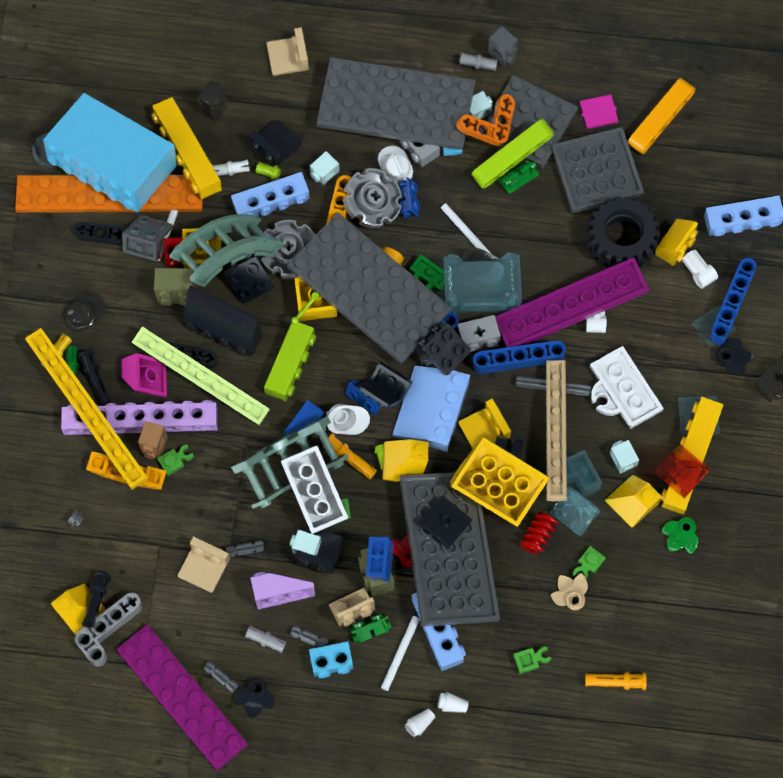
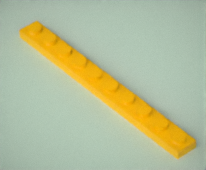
M42 328L26 337V342L131 490L148 480L146 474Z

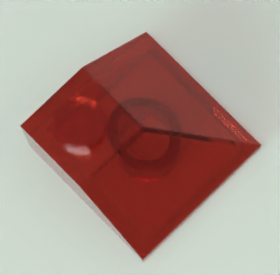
M680 444L657 466L655 474L685 499L710 469Z

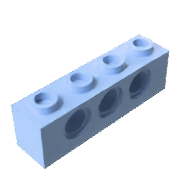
M302 172L231 195L236 214L266 216L272 211L284 210L289 205L295 203L302 204L307 199H310L309 190ZM286 191L293 192L291 195L284 194ZM268 197H275L273 201L267 200ZM253 202L258 204L255 207L249 206Z
M780 196L709 207L705 210L704 218L709 236H722L728 232L740 233L745 229L758 230L763 226L776 227L783 221V208ZM759 212H764L767 216H761ZM741 215H745V216H747L749 219L744 220V219H742L740 216H741ZM727 218L730 222L726 223L722 219Z
M415 593L412 594L411 600L420 619L417 594ZM443 625L445 629L442 632L435 631L434 626L423 627L441 671L463 663V656H466L463 646L458 645L456 641L458 634L454 626ZM444 642H449L452 644V648L444 650L441 645Z

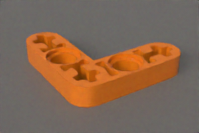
M505 94L497 99L492 124L466 114L457 120V129L466 135L492 145H502L509 136L515 107L514 98ZM499 116H503L505 118V124H501L499 122ZM479 126H483L485 128V135L479 132Z

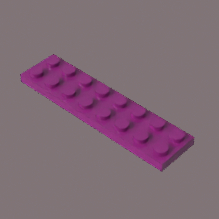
M631 258L495 316L506 346H522L650 291L635 258Z
M148 625L116 649L217 771L248 746L244 738Z

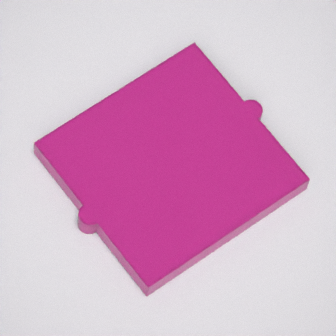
M611 95L580 101L582 117L585 120L587 129L618 123L617 107L614 106Z

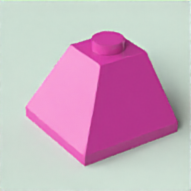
M138 353L122 359V378L135 391L163 398L167 397L166 365L156 358Z

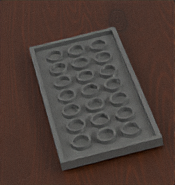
M330 57L316 124L317 127L463 150L466 134L457 129L456 122L463 115H470L476 80Z
M339 213L287 264L289 270L401 365L414 352V349L418 346L416 344L417 341L423 336L427 337L430 333L429 329L436 323L440 324L452 311L449 305Z
M456 472L401 475L399 478L421 627L498 622L500 620L482 505L451 487L450 480ZM442 495L473 519L449 549L418 525L420 520Z

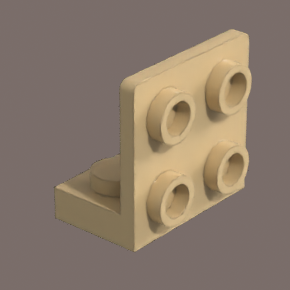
M302 28L294 29L295 36H292V38L267 42L273 76L309 70Z
M193 537L190 542L191 551L179 571L178 577L213 593L230 561L229 553Z
M365 588L329 604L339 627L343 625L347 627L353 624L355 619L359 617L366 618L372 615V611L375 610L373 597L369 598Z

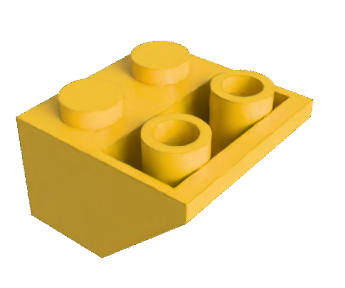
M676 219L657 246L655 255L672 266L677 261L681 262L682 258L686 255V249L688 247L691 248L696 240L698 223Z

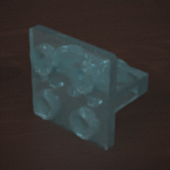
M567 486V501H557L551 511V515L576 534L582 536L601 511L572 487Z

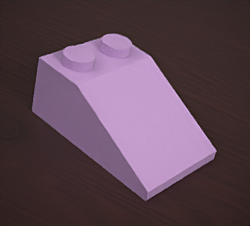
M265 572L257 573L254 577H251L258 610L315 596L314 584L312 582L272 573L266 574Z

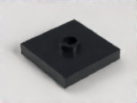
M442 495L420 520L418 525L449 549L473 519Z

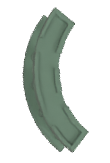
M235 214L212 220L200 227L177 245L169 257L181 263L185 261L194 271L189 279L193 283L205 287L222 271L221 267L228 262H237L246 258L248 254L273 258L284 242L279 238L266 236L257 226L261 218L248 214ZM238 232L244 239L235 242L226 233ZM219 236L227 246L219 251H215L207 241ZM199 246L210 256L200 266L190 257V254Z
M328 416L307 425L306 428L300 431H295L257 451V454L252 457H247L231 467L235 474L241 471L243 474L246 473L259 500L251 505L253 509L261 506V508L272 504V499L292 488L290 482L282 487L280 486L268 462V456L276 452L280 454L282 460L289 458L286 446L294 442L299 444L303 451L310 449L306 436L314 432L319 436L331 459L330 462L325 464L327 469L331 467L337 469L344 465L343 461L349 457L348 454L338 457L325 432V427L331 423ZM256 463L261 464L274 489L268 495H265L253 472V465Z

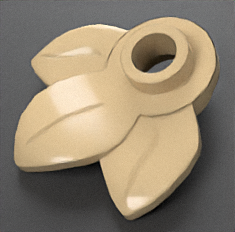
M579 574L573 580L567 576L560 575L558 579L559 591L551 594L552 600L559 606H568L572 610L581 609L585 605L584 594L588 590L585 576ZM575 597L579 598V602L577 604H573V599Z

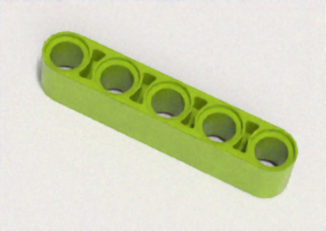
M544 119L539 120L477 167L471 175L482 189L487 188L555 135L554 131Z

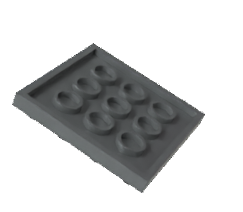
M513 75L501 95L508 94L514 98L513 117L508 139L498 147H505L536 122L544 119L555 135L524 159L530 162L534 161L537 166L544 169L553 154L551 145L560 142L575 116L578 106ZM495 107L486 122L492 124ZM503 116L498 117L501 124L506 123Z
M623 127L551 145L572 213L596 208L599 204L604 205L605 200L611 199L614 201L615 197L621 196V199H626V196L635 198L644 195Z

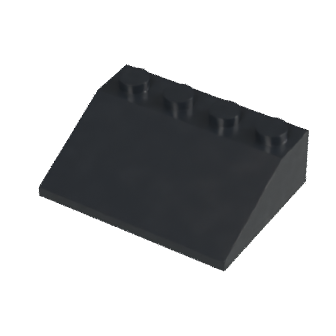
M190 285L183 315L185 327L193 332H201L207 339L219 341L226 348L230 346L243 356L247 354L252 357L262 339L259 317Z

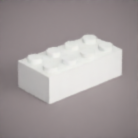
M318 446L281 461L312 534L348 519Z

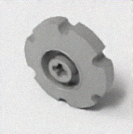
M368 168L362 174L357 172L347 181L344 187V192L348 195L343 199L345 209L352 219L357 217L360 220L359 224L361 226L380 228L383 222L388 225L398 216L401 210V205L398 204V200L402 198L401 190L397 182L393 178L387 179L386 172L382 170Z
M295 220L276 222L275 229H266L264 234L279 238L284 244L273 258L263 256L261 263L272 275L278 272L281 273L282 279L298 278L287 268V264L315 237V233L306 224L297 226Z

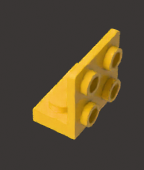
M493 399L486 402L484 409L459 421V426L472 449H474L482 437L495 444L497 435L506 436L508 439L511 435V430Z

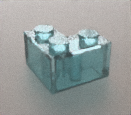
M585 450L566 458L567 485L575 481L583 498L601 490L603 483Z

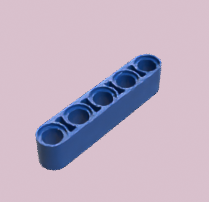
M751 258L741 260L714 322L710 339L716 345H722L726 342L753 279L756 262ZM744 267H747V268H749L751 271H745V270H743V268H744ZM741 283L744 287H738L736 284ZM730 299H734V300H736L738 303H735V304H734V303H731L729 300H730ZM728 315L731 319L726 320L722 316ZM721 331L724 335L718 336L715 332Z
M550 341L480 351L473 357V369L479 374L546 365V360H563L566 347L561 341ZM558 349L561 351V354L556 355L552 351ZM540 352L543 356L535 357L533 353ZM522 355L524 358L517 360L514 356ZM498 357H502L505 359V361L499 363L495 359ZM484 360L486 364L478 365L477 361Z

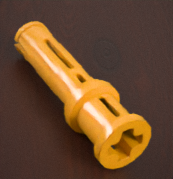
M332 433L328 438L337 456L341 457L348 454L349 457L344 461L371 480L376 474L377 469L353 453L347 443L343 444Z
M626 672L624 675L586 673L585 686L623 687L625 690H629V688H642V690H646V672L642 674Z

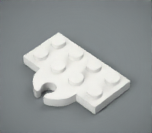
M623 346L590 364V368L599 380L592 389L591 402L592 404L596 403L599 397L606 398L608 402L606 405H599L596 408L599 413L606 416L621 414L628 427L632 429L663 411L664 408Z

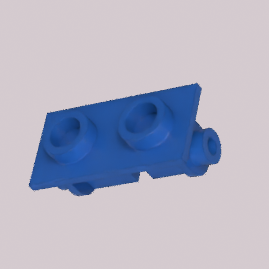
M406 177V181H400L398 185L402 194L401 199L406 198V200L400 201L401 214L404 218L410 217L411 214L419 217L420 203L416 195L418 187L415 182Z
M359 380L349 382L345 394L376 416L381 406L373 398L362 394V391L358 389L361 384Z

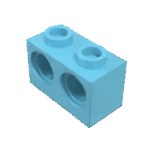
M348 642L309 649L314 677L326 678L331 673L336 672L338 674H346L353 669ZM339 655H344L347 660L344 663H338L336 658ZM325 659L327 665L325 667H318L316 665L317 661Z

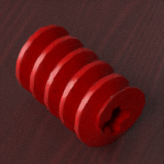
M538 511V514L534 516L535 521H532L530 524L532 528L527 529L528 534L524 535V541L520 542L521 548L533 555H537V551L544 552L541 545H548L544 538L551 539L548 531L555 532L551 525L558 526L559 524L552 516Z

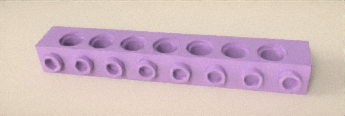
M205 400L201 403L184 401L182 404L168 401L163 404L146 402L144 405H136L135 403L96 405L101 413L106 416V420L116 433H141L145 421L163 425L166 432L218 430L217 404L210 400ZM71 404L67 405V407H62L61 429L63 434H92L84 422L77 421L80 416ZM196 412L202 413L200 418L193 417ZM176 413L183 414V416L180 419L174 418V415ZM138 414L145 415L141 420L135 419ZM156 414H164L161 419L154 418ZM118 415H125L123 420H116Z

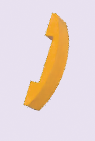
M91 452L86 468L87 471L126 483L107 455ZM140 466L148 480L138 487L161 490L167 471L150 466L147 468Z

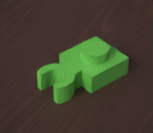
M188 445L182 446L178 453L172 449L157 458L163 470L167 471V476L183 468L184 464L182 461H190L194 458L193 453L189 455L184 454L189 449Z
M590 546L579 559L578 563L581 567H577L573 571V576L575 577L577 573L581 572L587 580L588 572L594 575L606 557Z
M542 647L537 653H534L533 648L515 653L513 656L519 673L522 674L538 669V662L549 663L551 657L543 658L541 655L543 652H547L548 648Z

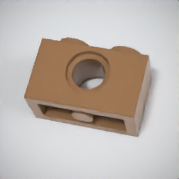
M145 421L138 443L142 454L149 459L162 456L168 438L163 425Z

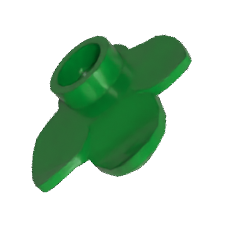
M685 517L679 521H670L664 525L662 532L669 536L667 547L670 552L677 551L683 547L690 554L696 550L698 537L695 534L696 523L693 519ZM688 523L690 530H683V525Z

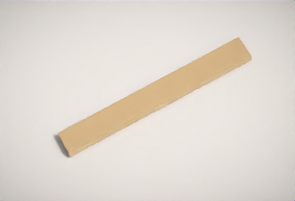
M546 360L547 476L549 477L547 481V501H567L565 360Z

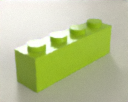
M299 322L297 324L291 323L264 386L265 394L283 401H287L288 396L291 397L295 390L294 382L296 379L299 380L302 373V363H306L309 357V352L307 351L310 346L314 345L316 340L313 327Z

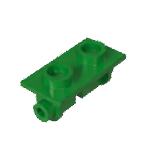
M528 160L498 181L508 194H511L539 176L535 169L537 166L534 161L530 162Z
M377 613L371 616L369 621L363 622L362 620L352 624L353 627L349 631L355 633L352 636L354 642L361 643L371 639V630L374 631L375 636L388 632V629L392 628L389 620L385 622L388 616Z

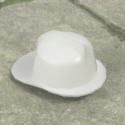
M388 146L381 150L378 162L381 170L386 172L387 179L393 178L399 185L400 181H406V177L412 178V165L403 149L397 146Z
M336 404L329 411H326V415L331 421L327 426L332 433L356 435L363 432L370 423L368 411L359 406Z

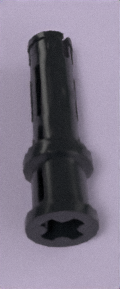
M85 350L79 353L77 358L81 360L84 374L90 379L99 405L105 406L112 401L101 379L99 364H96L94 360L93 350Z
M96 571L94 573V582L89 589L91 595L82 621V625L86 628L95 627L102 598L107 594L106 587L108 582L111 581V575L105 571Z

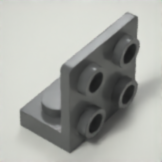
M139 215L123 232V252L157 262L160 258V242L171 231L173 224Z

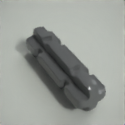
M262 540L254 541L255 543L237 544L236 547H233V545L227 546L226 552L229 553V557H235L237 554L238 556L254 553L253 551L262 552L264 551V544Z
M294 626L291 630V636L294 638H300L302 641L313 646L318 645V648L328 646L329 640L327 638H320L319 635L305 629L303 631L298 626Z
M211 661L205 665V672L209 675L212 674L211 676L223 687L226 686L229 692L233 693L236 691L238 683L230 680L231 678L220 668H216V665Z

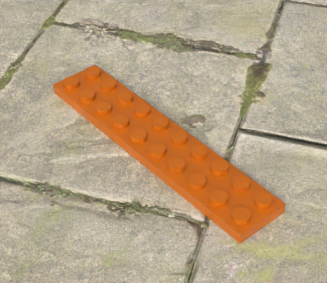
M17 175V213L136 212L125 208L117 200L113 201L102 191H96L93 186L81 182L74 175ZM169 175L139 212H170L172 210L178 212H203V199H201L198 193H194L191 186L192 182L190 179L187 180L185 175Z

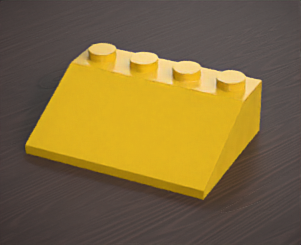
M482 437L462 462L450 483L451 487L518 527L549 480V477L485 437Z

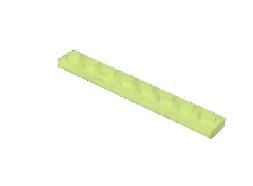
M141 327L132 341L134 345L259 426L270 411L269 408L144 327Z

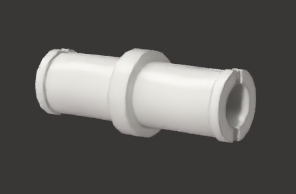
M248 160L238 162L227 161L225 164L212 165L214 170H219L215 171L218 176L227 174L233 176L234 173L250 171L249 166L241 167L248 165Z

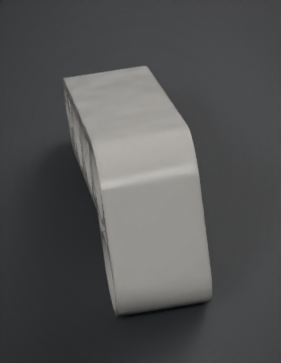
M129 593L96 618L94 628L84 627L76 634V644L92 665L99 667L106 663L107 655L100 643L142 610V602L137 594ZM132 601L136 603V606L133 607L129 604V602ZM120 612L122 614L120 619H112L114 613ZM103 624L106 626L103 632L96 631L99 625ZM89 637L90 641L88 644H80L82 638ZM101 652L102 656L100 659L94 660L92 659L93 654Z

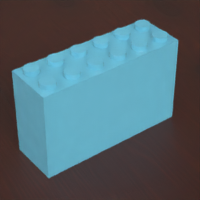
M85 93L82 94L43 139L47 160L52 165L61 167L67 174H73L81 182L90 184L96 191H102L113 201L117 200L125 208L132 209L137 213L177 166L174 144Z

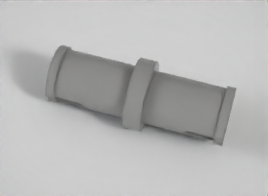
M461 53L459 64L473 66L475 69L483 68L495 71L497 60L481 57L482 55L474 56Z
M251 625L245 636L261 643L263 647L268 646L280 653L283 652L287 642L272 636L268 631L265 633Z

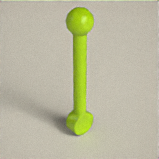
M317 292L312 293L310 301L296 317L292 318L293 324H297L299 318L309 306L319 299Z

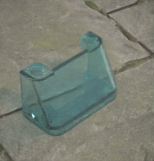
M506 253L501 257L500 261L463 262L462 258L455 254L444 257L445 303L452 308L451 312L509 311L521 306L520 254Z

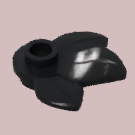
M739 338L728 340L725 347L717 350L715 359L718 364L726 366L730 373L743 375L745 374L743 365L751 361L753 354L741 348L742 342ZM721 355H726L728 359H722Z
M255 678L248 683L247 687H242L237 691L234 704L245 705L249 717L254 718L261 713L263 707L266 709L273 708L274 697L267 690L265 681ZM260 686L261 690L259 692H255L254 687Z

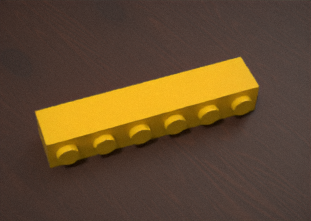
M173 97L153 105L152 119L155 124H159L162 137H166L170 143L174 144L176 161L179 166H183L186 179L191 180L194 193H198L201 199L221 191V180Z
M701 397L700 402H695L692 410L695 413L694 419H689L686 427L689 433L687 437L683 436L679 446L683 448L681 455L676 454L673 463L676 469L674 472L670 471L667 483H670L668 490L664 489L661 501H664L662 504L663 508L684 515L724 404Z

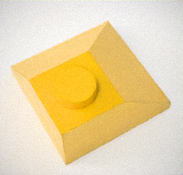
M412 439L384 442L382 480L400 482L399 478L401 475L424 474L428 462L429 442Z
M632 475L606 498L605 502L633 528L660 503L662 496L648 482Z
M85 583L66 591L51 603L55 611L75 635L84 628L82 621L91 595ZM102 604L100 605L97 617L106 611Z

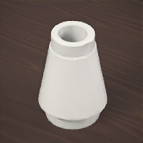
M449 692L441 693L438 708L446 712L466 713L468 701Z
M427 709L408 719L405 727L413 737L420 736L435 719V715L430 709Z

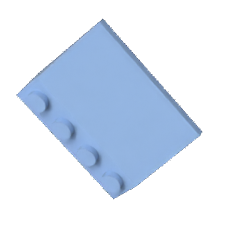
M414 366L410 379L413 383L403 400L392 436L404 440L412 439L429 442V447L448 452L470 383V375L454 370L449 375H443L438 368Z

